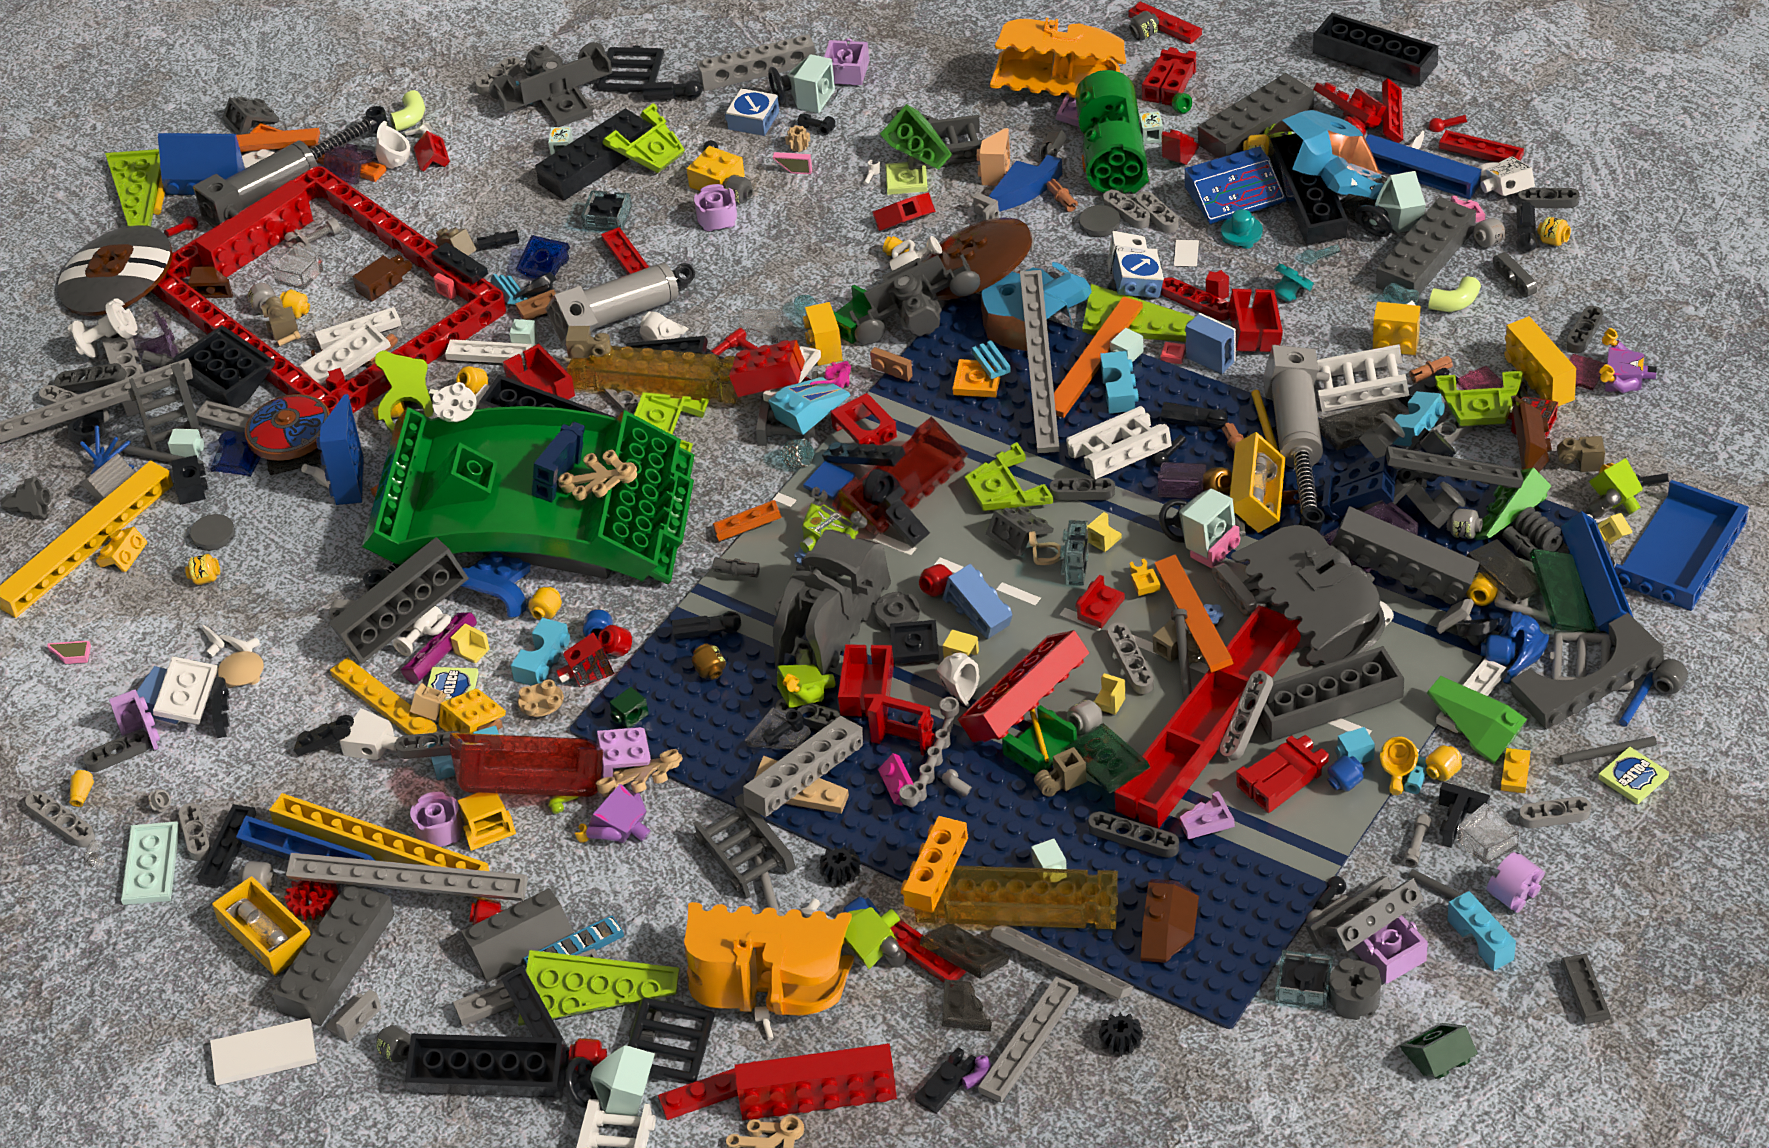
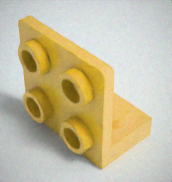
M474 689L440 704L438 726L446 732H460L463 735L465 747L468 748L475 741L473 732L477 731V727L505 716L506 710L479 689Z

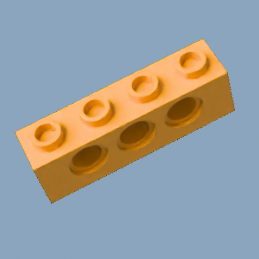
M938 816L935 824H931L928 830V839L926 843L921 844L919 857L911 865L910 876L908 880L903 881L901 886V894L904 896L905 906L933 913L967 842L966 822Z

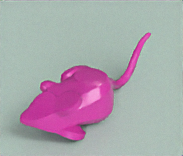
M848 361L837 364L832 362V366L826 367L824 375L826 380L814 381L810 385L833 383L842 389L845 385L848 387L851 365H849Z

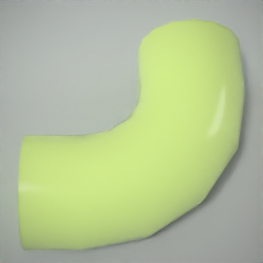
M413 90L404 94L402 102L405 108L390 113V121L394 130L402 131L408 129L422 119L425 105L418 91Z
M1466 276L1461 279L1458 288L1455 290L1447 291L1433 288L1428 309L1443 312L1462 310L1471 305L1476 299L1481 284L1476 278Z

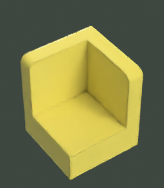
M1105 512L1087 526L1088 543L1103 552H1106L1122 538L1120 532L1109 526L1108 514Z
M1622 513L1612 515L1598 524L1603 540L1607 541L1610 545L1620 538L1633 533Z
M464 624L451 637L454 654L473 663H477L490 650L487 635L467 624Z
M951 630L943 644L944 659L954 653H965L968 656L969 654L977 655L979 652L977 636L956 630Z
M1104 673L1101 677L1102 689L1094 702L1100 707L1101 711L1116 715L1125 700V680Z

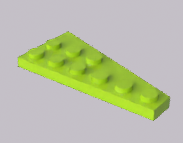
M159 149L105 153L128 226L144 225L151 227L161 175Z
M1091 284L1092 292L1088 297L1082 332L1095 336L1124 296L1143 302V308L1128 329L1142 335L1143 339L1186 342L1185 327L1190 320L1195 318L1194 316L1128 295H1118L1116 291Z
M529 950L526 972L552 1019L636 1003L645 997L655 999L676 995L680 968ZM519 1013L518 1026L526 1025Z

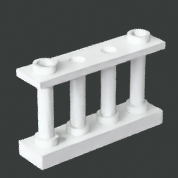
M1399 344L1317 360L1318 372L1330 374L1329 381H1323L1324 389L1318 390L1322 412L1409 396L1406 374L1398 375L1396 365L1403 363ZM1388 366L1390 377L1377 379L1375 368ZM1366 370L1368 381L1355 383L1353 372ZM1344 374L1346 385L1333 388L1331 376Z
M589 1099L576 1148H598V1146L646 1148L650 1131H654L656 1117L651 1113L650 1104H644L642 1117L606 1114L605 1111L601 1110L599 1100ZM604 1124L639 1127L636 1138L599 1135L598 1131L599 1127Z

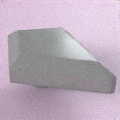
M1465 599L1450 607L1438 624L1436 630L1439 634L1461 620H1471L1469 614L1474 605L1472 599Z

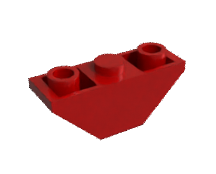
M1170 129V132L1162 131V157L1167 160L1187 165L1199 149L1200 144L1194 142L1195 138L1173 129Z
M928 192L873 211L872 214L878 230L882 231L936 211Z

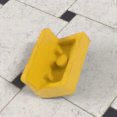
M135 527L123 530L118 529L111 535V541L100 550V556L95 562L100 567L115 564L122 572H126L146 546L147 540Z

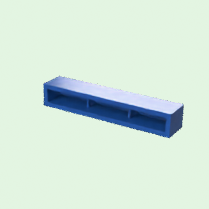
M1371 134L1365 138L1377 167L1382 172L1395 175L1415 171L1420 184L1470 199L1480 186L1481 169Z
M1581 511L1561 526L1564 535L1562 539L1568 546L1570 551L1569 557L1576 567L1575 573L1583 585L1581 589L1588 598V607L1595 617L1594 623L1600 631L1609 633L1610 622L1626 613H1629L1632 617L1633 615L1596 520Z
M245 816L236 836L246 847L286 860L290 859L291 853L376 861L368 854L249 816Z

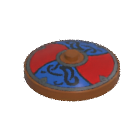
M293 394L278 397L263 404L250 416L245 427V437L250 449L262 458L277 461L295 459L317 448L316 437L320 436V427L330 413L327 406L321 400L309 395Z

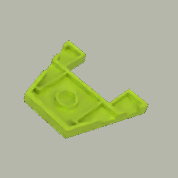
M654 103L644 109L640 117L652 124V129L633 143H630L616 130L605 137L602 142L605 146L656 173H659L681 157L685 151L674 132L670 131L666 126L664 117L658 114V108Z
M1522 371L1502 372L1503 388L1457 390L1455 375L1435 376L1436 386L1460 426L1506 424L1512 408L1511 396L1517 395L1523 380Z
M643 392L634 415L673 435L681 411L703 418L709 399L691 400V397L688 396L678 399L670 398V395ZM681 440L680 447L691 452L693 443Z
M1017 442L1010 446L1011 449L1007 452L997 454L996 459L989 464L985 462L965 476L966 485L983 511L1053 503V496L1045 484L1023 491L1008 469L1010 466L1026 461L1025 453Z

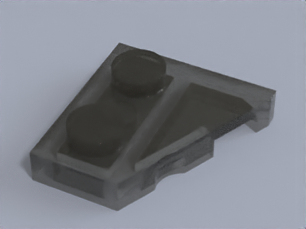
M945 979L941 1026L990 1032L992 1022L986 1018L983 1012V1005L975 996V990L971 983Z

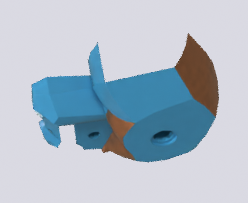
M1309 110L1281 120L1268 133L1290 131L1295 132L1303 139L1293 170L1309 175L1321 176L1327 187L1336 193L1377 199L1383 187L1382 172L1377 167L1364 135L1351 123L1329 114ZM1368 177L1379 178V182L1372 181Z
M1052 262V266L1065 274L1056 279L1052 278L1043 269L1033 267L1026 270H1041L1046 320L1060 310V312L1070 318L1072 325L1068 308L1087 300L1092 292L1085 278L1071 274L1066 267L1058 262ZM1019 270L1018 272L1012 271L997 283L982 290L981 310L983 326L988 339L1008 348L1027 351Z

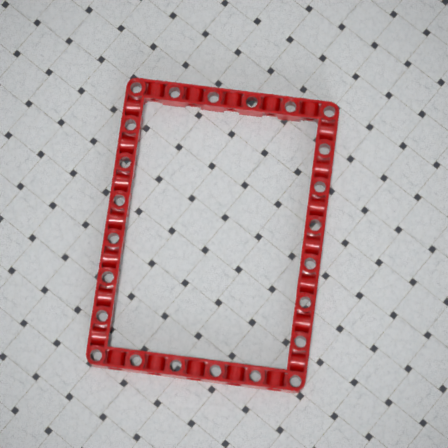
M321 166L313 167L292 180L306 190L309 201L316 197H323L332 207L342 214L350 216L359 226L377 235L379 240L393 250L396 249L401 252L406 259L416 266H421L433 278L436 274L440 273L452 279L456 294L469 302L391 352L392 354L422 359L427 364H430L445 354L450 339L466 340L506 313L504 296L500 289L484 278L471 284L432 259L431 252L438 248L437 245L328 169ZM218 226L173 252L168 271L156 287L151 290L153 294L207 335L223 325L274 359L276 364L265 377L267 381L286 395L302 394L321 400L327 406L329 413L332 412L345 394L349 395L354 413L392 388L385 373L374 363L329 392L183 282L182 279L187 276L190 277L193 267H203L196 240Z

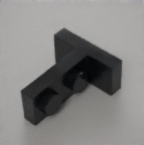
M900 486L881 502L872 512L871 516L876 521L884 516L909 546L914 548L930 532L901 500L907 492Z
M1442 782L1439 792V805L1449 807L1447 812L1448 819L1447 821H1442L1439 834L1443 835V846L1452 848L1467 813L1484 818L1487 817L1490 805L1489 794Z

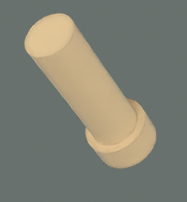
M295 331L293 334L278 340L277 343L280 347L295 339H300L301 336L298 331Z

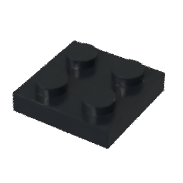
M936 620L890 624L894 664L939 660Z

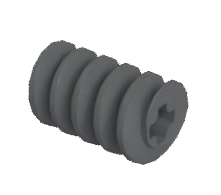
M1527 507L1514 519L1512 527L1523 537H1528L1531 543L1536 545L1538 549H1541L1543 553H1553L1562 542V537L1560 536L1561 529L1557 526L1554 527V523L1548 522L1546 517H1541V513L1535 512L1533 507Z

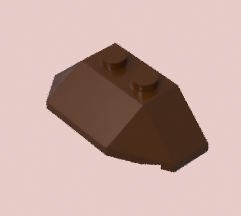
M1516 395L1511 396L1522 470L1534 467L1540 472L1549 461L1548 452L1552 451L1550 438L1546 439L1545 432H1549L1547 418H1542L1539 409Z
M1151 879L1148 883L1142 928L1141 961L1166 963L1172 958L1171 956L1179 952L1194 939L1199 896L1178 881Z

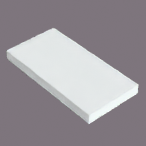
M367 321L299 365V368L327 389L326 379L329 377L328 371L341 367L345 377L374 358L378 352L386 350L391 345Z
M310 1018L210 1040L216 1085L317 1063L313 1027Z

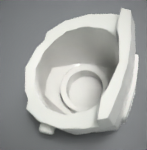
M383 121L378 127L375 148L378 162L391 169L403 165L410 156L409 141L401 133L388 127L386 121Z
M649 311L645 316L641 317L640 335L644 341L679 338L689 329L665 318L658 312Z
M954 653L951 656H947L940 663L937 673L945 689L962 704L969 707L968 701L973 696L980 678L978 664L965 653Z

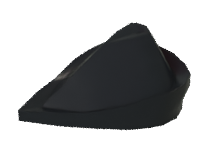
M548 272L526 284L514 297L515 299L521 295L534 297L553 290V281L557 279L551 272Z
M103 410L87 414L72 421L68 425L69 440L76 444H80L83 441L90 447L95 443V426H99L101 439L104 432Z
M874 469L862 482L864 488L863 499L867 503L879 506L887 496L900 487V484L892 474L881 469Z
M1498 617L1458 622L1457 636H1465L1473 646H1478L1482 644L1490 632L1496 629L1500 619Z

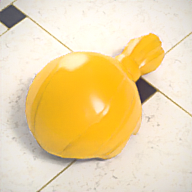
M1397 736L1387 740L1381 747L1379 754L1381 766L1391 775L1389 791L1392 795L1396 796L1402 794L1403 791L1402 776L1413 771L1418 760L1416 746L1407 738Z

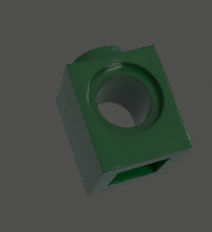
M632 687L609 702L612 720L625 728H631L649 715L646 698Z

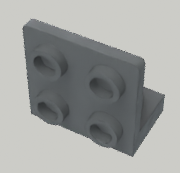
M240 96L237 98L229 97L222 117L238 135L248 134L252 120L279 122V117L265 104L264 100L254 98V100L246 99Z
M1020 506L1013 509L994 510L986 535L1016 556H1023L1029 541V532L1035 531L1036 535L1049 534L1053 532L1054 528L1049 526L1045 519L1033 515L1030 509Z

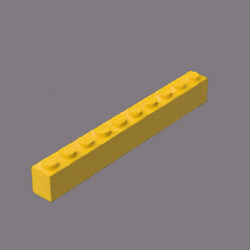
M151 460L0 585V609L15 618L22 614L111 539V535L115 531L124 528L173 486L169 470Z
M281 793L269 809L274 825L368 854L376 861L490 871L486 862Z

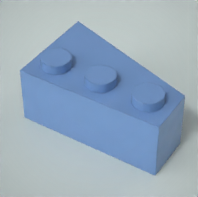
M969 564L948 577L943 600L946 603L951 601L956 605V612L960 615L965 613L971 619L969 623L983 636L989 639L1010 625L1013 616L1010 607L999 599L996 590L991 586L989 587L979 570H975Z

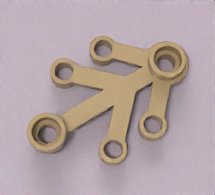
M608 450L603 454V459L607 465H613L616 469L607 470L599 463L596 455L590 453L584 457L583 462L596 473L574 476L566 472L558 478V485L564 493L572 492L578 501L585 499L592 491L599 498L603 497L608 490L620 481L622 483L632 482L637 476V468L634 463L621 462L614 450ZM590 482L585 487L582 485L578 486V484Z
M671 749L661 753L660 758L651 759L649 765L616 770L613 772V777H605L596 782L598 792L603 797H608L619 784L624 785L630 781H633L631 782L633 793L642 792L647 789L645 781L651 774L654 783L665 782L668 780L666 772L669 769L678 767L683 757L678 753L677 749Z
M794 1115L784 1117L780 1123L761 1122L753 1119L747 1123L748 1135L751 1137L731 1134L726 1138L727 1148H775L784 1141L783 1148H794L795 1140L799 1139L804 1133V1124ZM753 1127H759L757 1130H752ZM763 1132L775 1133L769 1138L759 1137ZM733 1141H737V1142H738L737 1144H734V1145L730 1144V1143L733 1142Z

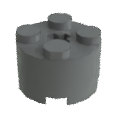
M1345 958L1333 969L1329 979V1002H1331L1338 1015L1346 1019L1359 1020L1360 1016L1369 1013L1372 1015L1376 1012L1380 1004L1381 995L1380 971L1376 966L1364 961Z

